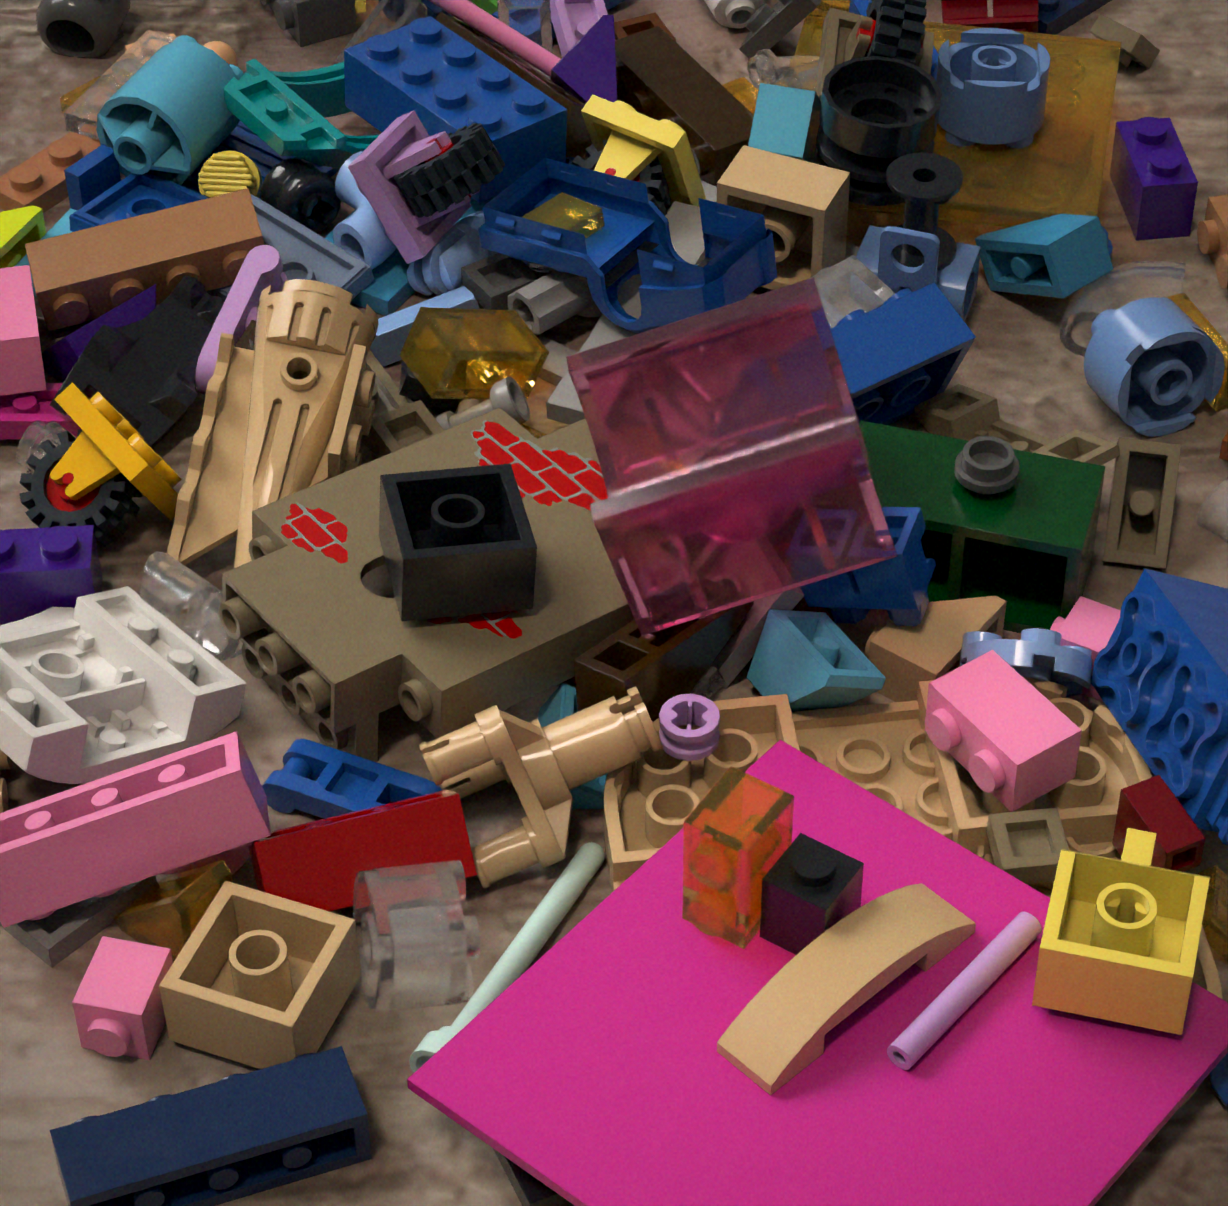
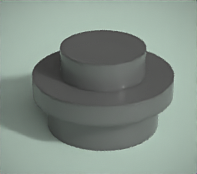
M980 436L969 440L964 445L963 450L956 457L954 473L958 482L965 488L979 494L991 495L1010 489L1018 480L1020 466L1018 459L1014 455V450L1008 442L993 436Z

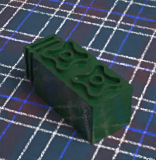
M862 420L856 421L852 434L838 432L837 435L828 434L826 429L817 428L816 431L805 429V425L795 424L788 445L780 450L773 466L764 506L763 529L772 543L790 537L804 505L859 506L861 513H863L865 506L921 507L926 528L920 541L925 558H932L936 562L927 587L929 602L998 596L1007 601L1003 630L1017 633L1030 628L1050 630L1054 620L1058 616L1066 619L1079 597L1083 596L1093 560L1105 466L1013 449L1020 466L1017 482L1006 491L983 495L965 488L955 477L956 457L963 450L968 440Z

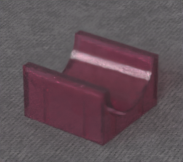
M814 277L566 357L569 375L592 436L608 495L607 499L590 504L593 522L641 635L898 556L854 396Z

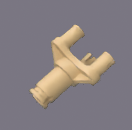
M636 686L626 690L628 695L616 700L612 696L544 727L541 726L538 718L526 722L499 710L498 706L495 705L474 714L476 722L428 743L419 744L437 786L442 785L445 790L459 793L460 799L506 779L509 785L513 784L527 815L521 818L522 826L475 847L471 846L476 873L484 889L490 887V884L535 864L541 863L542 867L545 868L565 859L573 797L570 790L641 759L640 753L651 748L654 753L663 749L660 738Z

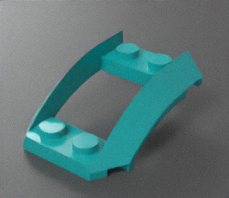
M252 59L246 62V72L242 77L237 80L233 76L223 88L227 109L280 156H296L312 163L340 169L350 156L360 151L363 152L379 136L344 135L325 119L326 117L352 112V110L345 106L344 61L314 70L277 72L269 71L258 60Z

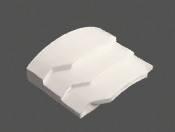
M129 586L77 597L75 608L51 607L24 619L0 625V750L26 773L37 778L57 783L86 784L201 744L211 738L239 716L247 683Z

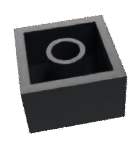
M511 464L380 475L379 538L401 621L432 620L442 617L533 609L537 545Z

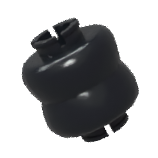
M298 157L284 159L276 164L266 175L261 187V200L317 234L326 230L333 223L341 208V200L337 197L335 191V180L328 174L321 172L312 162Z

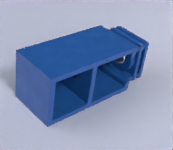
M1144 568L1134 590L1123 601L1120 619L1107 646L1098 653L1094 661L1091 684L1153 774L1161 776L1199 829L1218 832V837L1222 843L1228 845V589Z

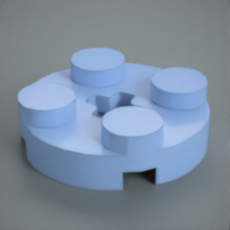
M1024 629L1021 631V640L1002 639L1000 635L994 633L972 631L963 634L959 667L993 649L1022 677L1040 681H1051L1067 686L1066 697L1082 694L1083 686L1087 689L1090 688L1093 660L1091 658V650L1079 646H1061V633L1048 629Z

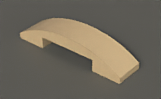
M923 883L908 885L884 894L842 918L791 959L755 995L717 1042V1052L771 1096L824 1054L826 1033L914 963L925 972L973 935L976 923Z

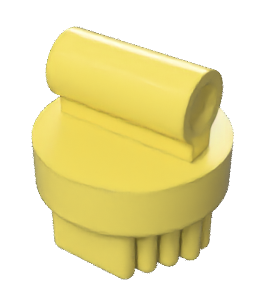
M222 151L214 153L203 164L198 173L200 193L208 198L249 188L250 195L253 194L258 198L261 195L263 184L261 172L249 157L240 152Z

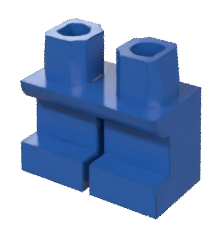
M804 505L786 546L785 553L798 584L804 593L808 607H827L835 623L856 624L866 618L869 609L887 610L889 618L895 625L917 626L923 619L929 603L927 587L936 562L932 558H925L920 541L926 528L921 507L865 506L863 513H861L859 506Z

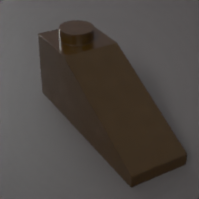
M701 574L574 659L578 711L612 696L616 700L628 695L626 690L636 686L652 722L658 719L661 707L668 699L692 692L754 605L753 593Z

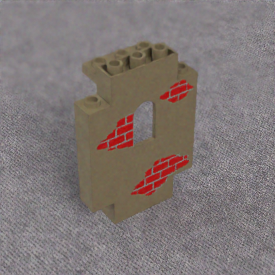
M497 408L253 510L252 540L249 542V553L252 561L222 573L223 603L219 605V617L226 633L232 639H239L243 643L242 656L249 672L257 679L262 678L280 696L285 708L291 714L299 715L317 733L323 745L378 762L379 713L401 703L403 710L409 718L419 721L436 738H439L476 722L474 715L495 705L501 711L506 710L574 677V659L694 580L695 572L687 564L710 537L713 510L597 414L537 439L503 409ZM511 464L537 545L533 609L442 617L432 620L401 621L395 598L375 595L367 590L361 582L364 575L369 571L386 564L379 538L380 475Z

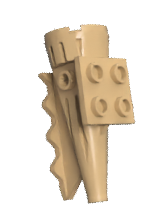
M286 280L280 292L271 294V285L261 292L257 307L254 350L234 347V336L221 332L215 370L206 388L202 419L192 441L188 472L185 483L180 489L177 498L174 525L165 558V567L179 569L236 535L234 568L252 561L249 553V542L252 540L253 510L361 466L362 453H359L362 435H369L375 408V400L371 399L376 372L366 370V356L376 337L378 317L368 304L365 314H363L358 308L351 305L353 294L340 287L313 280Z

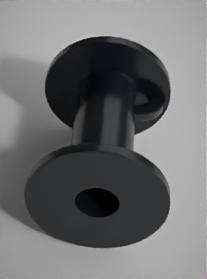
M911 153L895 159L888 166L886 183L893 193L905 199L903 225L897 227L931 233L939 238L937 271L950 265L956 256V242L947 231L938 227L940 205L950 201L962 187L963 174L955 162L944 156L933 153ZM901 244L893 249L895 259L904 266L918 267L925 262L922 252L915 246Z

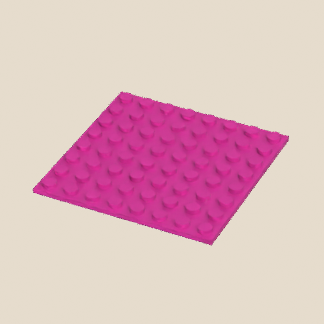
M779 740L407 1079L408 1089L574 1206H1095L1228 1053V1002L1192 982L1182 1035L1033 1006L1032 1001L1039 949L1050 898L791 745ZM800 833L864 863L861 906L893 890L923 883L976 923L975 933L925 972L914 963L826 1033L824 1054L771 1096L717 1052L718 1040L755 995L796 956L760 937L762 879ZM1025 911L1035 916L1041 924V934L909 1070L897 1067L887 1055L889 1045L1020 912Z

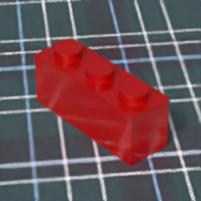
M443 790L270 832L271 836L253 841L252 845L248 847L259 891L326 911H334L351 906L353 916L367 915L390 909L394 906L392 896L418 890L420 899H431L449 895L461 890L459 879L477 875L460 795L450 790Z

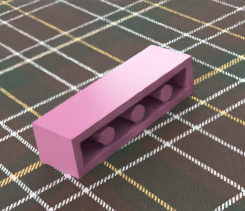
M235 731L0 813V922L3 928L25 920L43 919L54 913L57 909L92 897L101 898L112 895L123 886L158 874L168 875L176 873L187 867L190 863L225 851H239L252 845L253 841L271 836L267 796L238 732Z

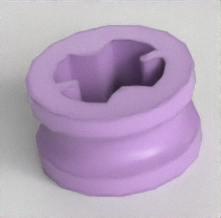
M690 693L672 697L662 705L659 713V738L663 750L668 755L679 760L694 761L710 756L717 749L720 741L718 728L720 713L712 700L702 695ZM687 725L686 730L680 729L679 726ZM693 725L701 727L699 729L692 730Z

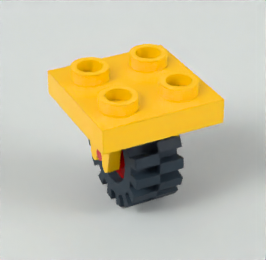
M72 382L54 400L82 430L78 429L77 438L68 431L58 433L61 445L57 447L50 440H45L39 446L46 455L40 460L31 454L26 461L34 470L33 475L21 473L20 484L28 490V492L19 493L21 503L29 509L25 512L27 516L39 528L94 525L95 537L104 546L114 542L109 533L114 527L122 534L130 528L123 520L126 513L137 517L140 507L132 500L133 497H142L143 494L171 521L175 517L179 494L173 487L182 479L144 441L140 433L99 391L89 399Z

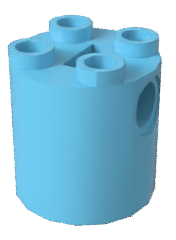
M188 35L178 36L172 43L162 46L104 104L97 115L96 131L100 144L113 149L115 158L119 163V170L126 177L131 173L142 175L150 172L182 185L239 124L240 120L227 109L223 88L233 76L239 80L244 74L243 71L233 64H228L213 50L200 45L194 38Z

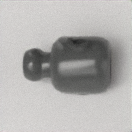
M41 0L36 13L37 31L42 41L59 55L76 56L77 58L102 57L109 51L115 41L124 36L121 27L131 3L130 0Z

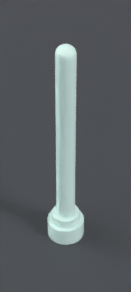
M588 842L580 847L452 1025L443 1026L439 1030L430 1031L425 1035L409 1059L413 1073L527 970L603 864L605 853L599 844Z

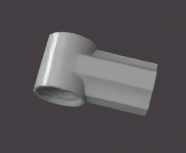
M554 270L508 295V310L514 317L518 329L529 338L543 333L576 314L584 317H599L603 314L592 299L586 277Z

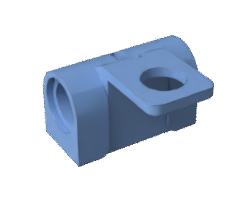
M869 225L853 266L850 298L853 301L882 306L888 298L902 289L909 288L914 292L935 282L965 321L977 292L981 246L956 243V256L953 262L944 269L937 271L940 241L936 235L895 226L881 228ZM901 244L915 246L922 252L925 262L918 267L904 266L895 259L893 249Z

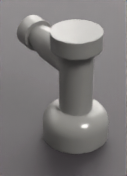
M506 377L491 387L490 398L485 400L484 392L480 388L475 386L465 388L456 414L447 411L438 415L436 420L445 431L492 410L501 408L519 424H522L530 419V411L520 386L512 377Z

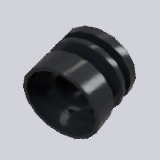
M881 56L853 58L836 65L825 76L819 114L820 125L816 138L813 163L850 172V202L870 206L895 205L905 202V199L893 193L888 187L886 171L888 166L901 156L911 153H933V139L936 136L942 92L936 80L921 67L901 59Z

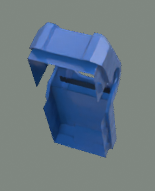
M548 158L541 160L483 206L485 223L478 228L481 248L505 254L516 260L547 266L558 272H568L586 277L592 299L601 313L614 324L639 335L654 336L660 332L702 330L727 322L734 316V308L757 287L769 284L777 278L773 233L769 228H765L763 214L698 198L705 259L698 265H693L684 261L673 248L668 219L652 201L648 200L646 184ZM640 274L642 285L639 287L641 316L637 319L627 314L618 300V291L631 277Z

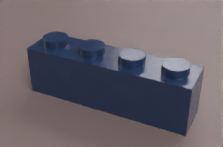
M342 1046L319 1053L302 1054L288 1062L246 1074H233L215 1083L173 1095H160L142 1104L100 1116H87L72 1124L50 1130L68 1206H216L372 1159L368 1114Z

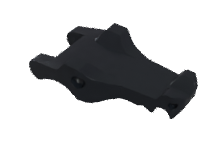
M185 275L172 293L144 319L117 328L103 325L88 342L50 403V406L63 416L67 415L54 399L72 382L89 399L99 391L153 449L181 422L187 413V409L198 396L194 387L197 361L225 300L219 296L209 295L206 292L205 286L200 281Z

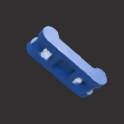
M302 738L296 739L284 754L283 769L273 771L262 785L267 796V805L272 809L282 813H291L294 809L324 819L388 804L389 802H397L443 791L441 787L428 779Z

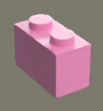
M993 649L929 683L925 731L930 740L938 749L947 751L971 774L974 782L981 790L992 793L1011 812L1075 778L1082 730Z

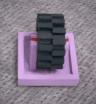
M413 110L396 118L348 166V169L355 178L359 191L367 198L385 227L389 240L397 247L405 262L409 264L427 255L471 207V196L480 191V186L488 184L495 179L494 176L501 173L505 162L481 123H473L469 127H461L454 134L451 132L447 134L446 131L429 136L416 112Z

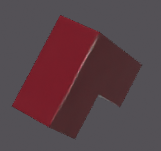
M1160 775L1121 789L1112 841L1113 846L1121 857L1127 828L1157 833L1151 866L1181 872L1200 866L1206 838Z

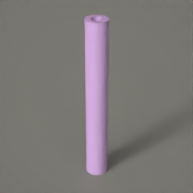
M1020 912L889 1045L887 1055L897 1067L909 1070L1041 934L1042 927L1038 919L1028 912Z

